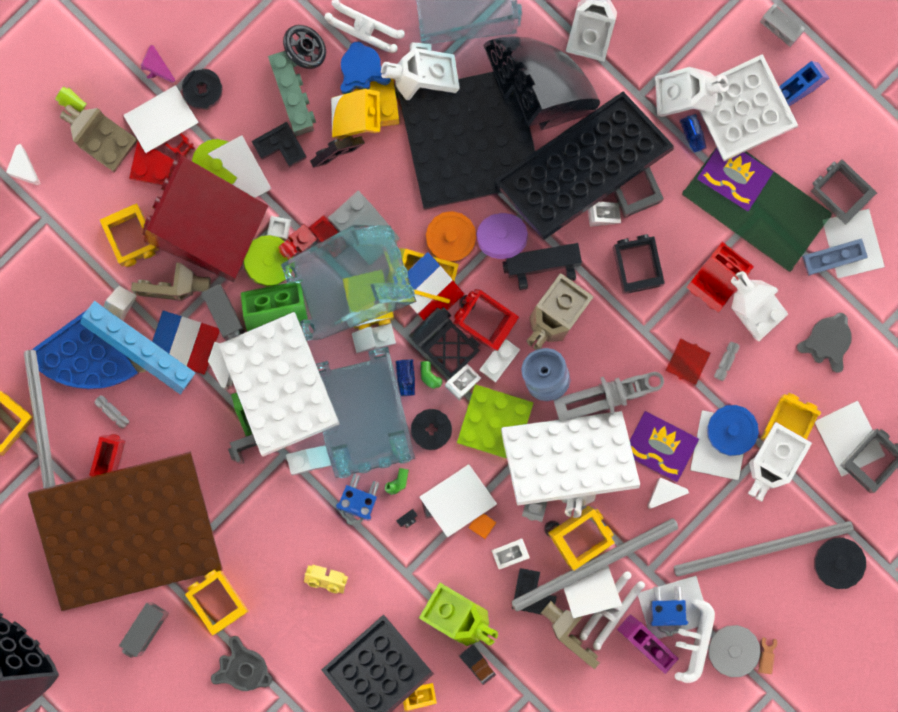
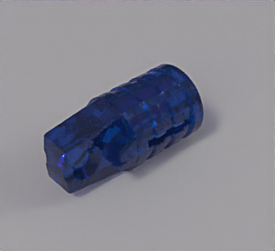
M693 114L681 119L679 122L693 152L697 153L706 149L703 130L697 115Z
M414 359L395 361L400 396L415 395Z

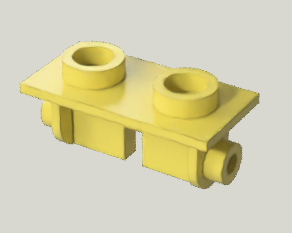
M308 565L304 583L314 588H325L331 593H344L345 584L348 576H344L345 573L330 570L329 576H325L327 568Z

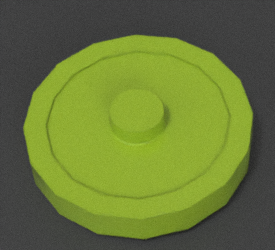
M213 139L199 145L193 154L192 162L233 184L237 177L223 167L220 159H213L208 155V153L227 144L228 141Z
M267 235L260 236L252 241L243 265L248 277L255 283L266 287L276 286L285 281L291 274L294 266V256L288 260L280 254V249L278 248L285 242L284 240Z

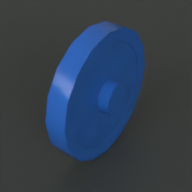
M726 405L716 410L710 417L707 425V437L712 447L719 453L727 456H739L749 451L755 445L759 435L758 423L754 415L746 408L738 405Z

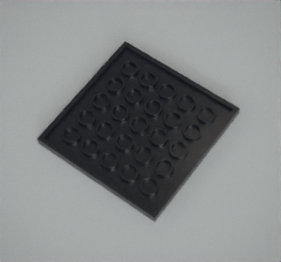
M494 72L458 79L460 89L456 93L420 87L410 100H406L401 92H398L424 210L501 194L502 192L494 184V179L535 152L531 130L527 125L517 97L504 100Z

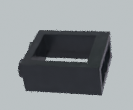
M646 234L638 236L637 240L629 241L627 238L618 240L617 244H614L613 251L623 295L664 286L665 281L654 236L649 237ZM648 245L655 278L627 283L620 251Z

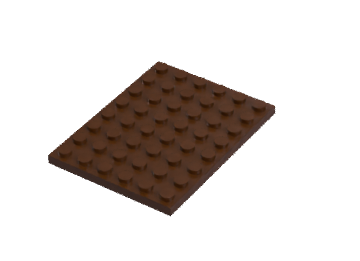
M191 451L28 493L61 611L207 575L214 569L216 572L223 571Z

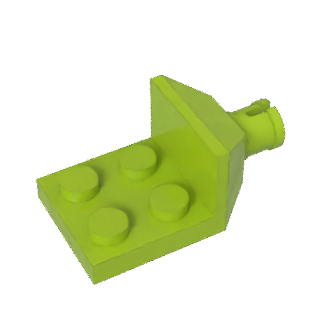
M440 582L419 619L465 646L472 645L480 640L491 646L495 641L489 638L488 635L496 639L498 637V631L488 627V610Z

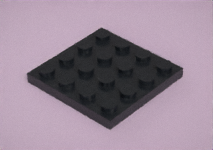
M384 614L321 669L355 712H392L434 675Z

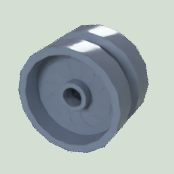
M549 348L537 349L530 353L523 361L521 368L522 377L528 391L536 399L542 401L556 400L568 390L571 382L570 373L565 359L556 350Z

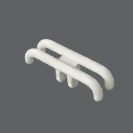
M332 0V6L336 10L356 20L354 27L334 18L331 13H326L324 18L329 24L386 52L395 53L397 51L396 44L390 45L371 36V34L376 29L393 38L402 39L405 35L403 30H395L343 5L339 0Z
M624 572L615 583L618 593L631 578L630 572ZM639 581L621 603L622 606L594 613L581 631L580 639L586 640L602 616L609 619V622L593 644L595 650H600L604 641L637 595L644 589V582Z
M698 599L692 600V606L698 608L701 612L697 633L679 629L678 632L682 636L695 638L694 645L681 641L676 642L675 645L692 650L688 670L684 673L677 672L675 674V679L684 683L697 681L703 672L715 619L713 607L709 603Z

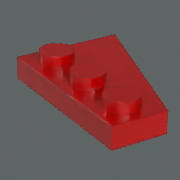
M137 141L129 179L162 186L165 179L169 177L170 168L174 160L156 149L145 153L140 142Z

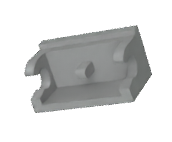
M774 3L764 14L760 23L791 47L806 28L800 27L777 8L778 5Z

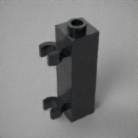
M578 243L523 252L512 258H506V261L502 262L504 274L508 273L509 278H518L519 290L528 289L526 275L564 268L566 270V277L571 281H575L576 273L574 267L581 266L582 264Z

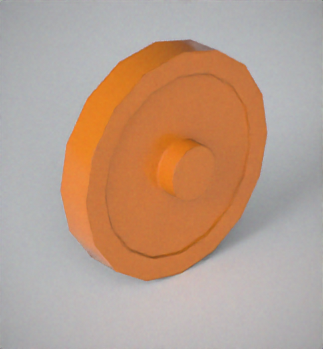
M454 211L443 212L434 217L428 225L426 232L427 246L431 253L439 259L450 262L460 261L467 257L474 249L476 242L475 227L471 220L462 213Z

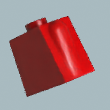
M116 434L99 436L89 476L118 470L125 440H122Z

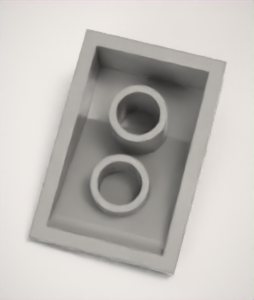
M359 190L328 217L331 224L370 266L400 240V237Z

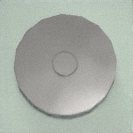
M738 625L725 626L711 637L708 646L709 659L713 667L721 674L729 677H742L750 673L757 666L760 658V644L756 636L747 628Z

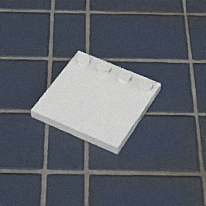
M763 54L715 76L724 75L727 78L728 84L721 86L727 85L728 90L717 93V101L712 112L699 110L723 161L798 127Z

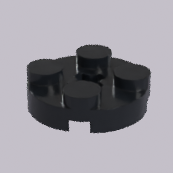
M209 69L193 70L183 80V96L186 102L193 108L209 110L222 97V83L218 75ZM199 85H207V92L199 94V89L197 87Z
M427 409L416 415L411 425V434L415 442L423 449L437 450L449 441L452 434V425L446 414L436 409ZM430 424H434V427L438 428L437 432H434L432 436L429 435L428 431H425L426 427L428 428Z

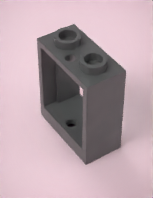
M841 159L838 163L834 161L826 169L828 174L824 178L820 175L812 183L815 187L811 192L846 225L877 192ZM838 170L864 194L847 213L843 212L820 190Z
M650 167L645 169L644 173L654 193L653 195L628 205L621 188L613 192L624 218L662 203L664 200Z
M220 284L201 293L226 341L245 333L224 288Z
M873 429L840 464L869 493H875L898 468V444H893L889 440L890 436L883 429ZM874 438L895 457L875 481L853 462Z
M153 602L146 603L119 645L123 648L122 653L130 658L142 656L169 615V612Z

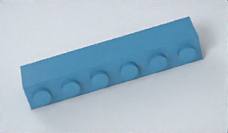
M96 301L91 304L82 316L80 324L180 395L192 381L195 375L193 370Z

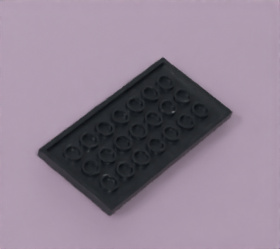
M623 91L494 179V184L537 234L545 240L673 151L674 145Z

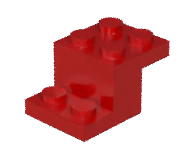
M721 242L686 288L694 296L702 299L709 308L719 313L737 290L735 285L732 284L731 279L735 277L739 280L736 274L742 271L748 276L754 266L724 242Z

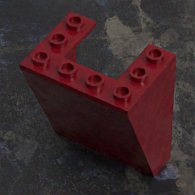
M180 156L178 161H173L169 177L165 179L161 187L164 190L161 198L157 196L152 208L155 209L153 216L148 215L144 223L142 233L145 235L144 242L234 282L268 209V205L186 157Z

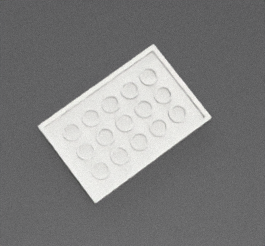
M295 312L219 344L262 457L340 424Z
M622 411L614 412L613 415L611 413L577 417L561 422L554 420L503 427L501 429L517 506L637 489L640 487Z

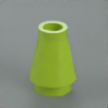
M64 86L55 98L59 105L64 107L71 105L78 112H82L87 105L70 88L67 89Z

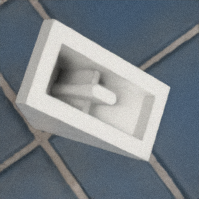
M21 144L16 145L6 173L11 177L34 185L41 184L24 147Z
M598 202L588 209L590 227L621 223L619 203Z
M118 286L106 299L104 308L123 321L137 295Z
M466 364L446 382L445 387L460 401L481 377Z
M659 478L647 506L649 509L688 494L689 491L684 487Z
M523 539L491 550L499 570L530 558Z

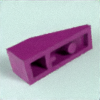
M631 614L617 628L631 644L664 674L679 660L673 652Z

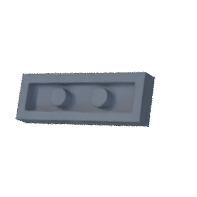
M862 238L802 256L808 276L868 258Z

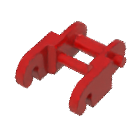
M182 133L178 134L182 137L183 141L177 148H172L168 143L164 144L175 155L179 153L180 156L186 157L185 155L191 148L195 149L193 147L194 144H190L189 139ZM184 143H186L188 146L181 153L179 149L183 146Z

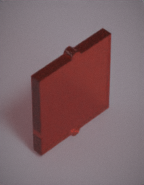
M680 338L665 371L677 376L679 380L684 379L696 385L711 352L698 347V344H691Z

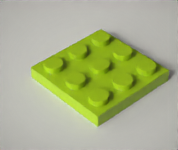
M475 384L457 444L507 459L501 429L503 427L527 424L534 402Z

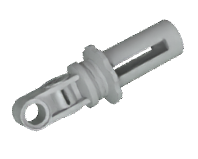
M658 372L630 377L623 381L618 377L614 381L606 382L604 377H600L602 384L599 383V386L568 394L553 401L560 422L604 409H609L611 415H613L614 408L619 405H627V400H633L659 391L664 384V378ZM650 377H658L660 385L658 387H651L648 383ZM603 394L606 396L604 400L567 411L566 405Z

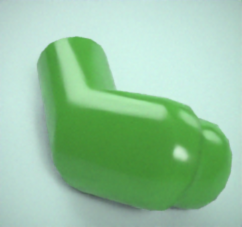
M421 362V380L430 388L441 387L442 379L431 373V362Z
M399 468L397 479L386 483L385 491L390 495H394L404 490L409 470Z

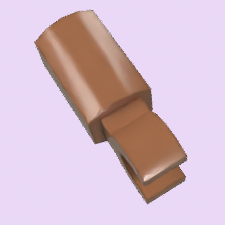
M762 637L761 646L763 647V652L760 653L758 672L772 674L775 656L773 650L777 646V639H773L772 645L767 646L766 638Z

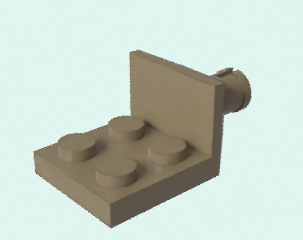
M71 105L66 106L65 110L71 116L62 111L60 118L71 124L70 128L75 144L108 169L115 172L138 139L107 118L98 108L78 112Z
M176 262L173 286H171V283L159 282L158 285H153L148 280H138V283L132 282L131 291L137 296L182 301L192 296L193 292H204L210 289L211 278L196 276L186 266Z
M560 273L529 317L531 328L534 332L527 339L528 345L532 346L535 340H538L533 349L537 350L542 348L545 341H563L594 296Z
M550 601L541 614L551 621L556 638L590 667L595 669L600 663L596 660L599 656L589 648L584 650L580 647L582 642L571 634L568 637V634L583 616L573 618L571 611H563Z

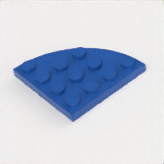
M86 311L31 349L36 351L39 372L58 383L74 388H107L121 384L139 374L127 356L80 324L82 316Z

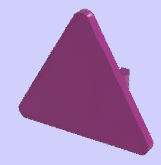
M150 45L141 63V69L150 72L147 78L151 79L159 76L171 83L175 82V78L155 47Z

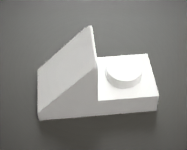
M392 324L374 328L367 327L352 333L356 353L396 344Z

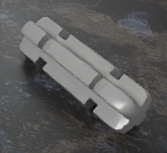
M730 342L728 344L727 352L724 353L718 366L720 368L716 370L714 375L716 379L725 380L728 374L726 372L730 370L735 354L740 348L737 343Z
M100 395L94 401L95 405L102 408V411L112 421H116V424L121 429L125 428L129 424V420L125 416H121L122 413L110 402L108 403L104 396Z

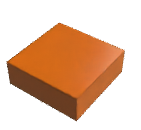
M483 513L474 519L468 528L486 539L497 522Z

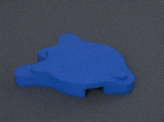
M354 42L343 55L341 70L344 80L340 87L343 94L351 93L356 88L369 89L370 82L372 81L382 85H388L391 82V78H382L381 75L385 73H381V60L374 49L363 45L361 42Z

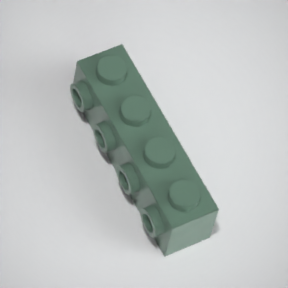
M285 51L268 56L295 137L314 131L313 124L316 123L313 111L308 112L306 105L310 103L306 92H301L300 86L303 85L300 74H295L293 68L297 65L290 60Z

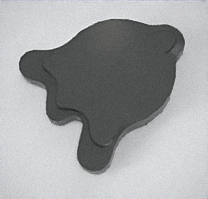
M837 313L833 317L824 318L817 322L812 328L810 336L805 341L797 344V351L800 353H810L816 363H821L827 358L833 372H842L844 368L843 356L849 349L852 340L847 316L844 313Z
M232 636L229 639L232 654L231 656L223 655L220 657V670L211 676V682L216 685L227 683L240 691L268 687L272 683V676L268 673L264 658L259 653L247 649L238 636Z

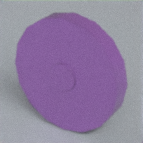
M507 213L493 214L487 217L479 225L477 231L479 248L484 254L497 259L512 258L519 254L525 248L528 239L526 225L515 215Z

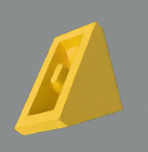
M433 683L421 685L404 700V711L437 704Z

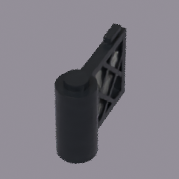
M437 307L408 336L451 379L480 351L477 348L480 344L472 336L468 339L449 319L451 314L444 307L441 309ZM450 328L457 333V342H446V332ZM443 336V342H437ZM434 344H443V356H434L429 349ZM446 344H457V357L445 356ZM460 344H468L474 351L468 357H460ZM445 359H457V368L452 373L445 367Z

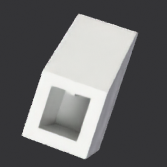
M214 342L208 362L221 387L227 390L228 386L233 385V381L220 350V343Z

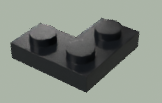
M287 122L252 140L262 160L279 150L289 168L307 158Z
M349 136L342 141L335 139L328 143V148L317 151L315 153L316 156L310 162L313 168L327 165L339 155L354 152L365 142L362 136L355 138Z
M523 568L519 569L514 599L538 587L540 572ZM549 595L521 611L542 615V610L550 601L555 605L557 596Z

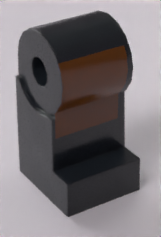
M474 644L459 655L483 685L496 676Z

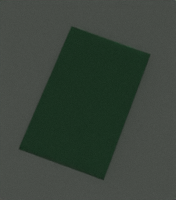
M713 151L687 188L683 190L682 195L788 272H791L833 213L776 172H773L749 211H746L697 179L713 155ZM747 151L744 152V153H746L747 155H749L750 157H752L753 159H755V160H757L758 162H760L761 164H763L761 161H759L758 159H756L754 156H752L751 154H749Z

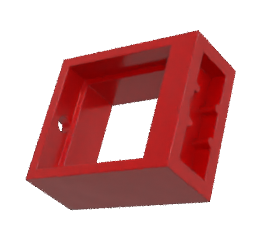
M474 289V291H470L466 296V303L463 308H459L455 313L453 324L491 350L498 351L519 319V316L482 290ZM478 298L504 315L489 340L463 323Z

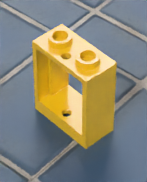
M137 203L100 219L118 263L122 267L126 266V268L137 263L136 260L143 257L148 259L155 256V252L159 251V248L148 245L122 257L110 228L135 217H138L142 228H144L146 219Z
M0 391V402L22 419L0 445V455L4 456L32 423L33 416L6 393Z
M587 506L581 510L580 517L573 518L572 516L548 532L567 565L574 571L615 543L612 539V536H614L613 532L608 526H604L601 521L604 518L597 508L594 510L592 507ZM589 518H592L604 540L575 558L563 536Z
M215 569L204 576L206 580L199 584L197 581L187 588L189 592L185 594L213 636L249 612L221 570L216 572ZM219 579L238 608L213 625L193 595Z

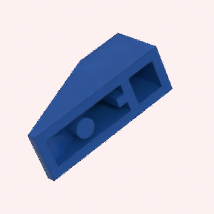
M810 61L781 84L779 88L788 106H791L815 91L830 78L818 62Z

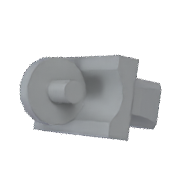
M547 501L525 504L522 516L527 517L531 521L538 520L542 522Z

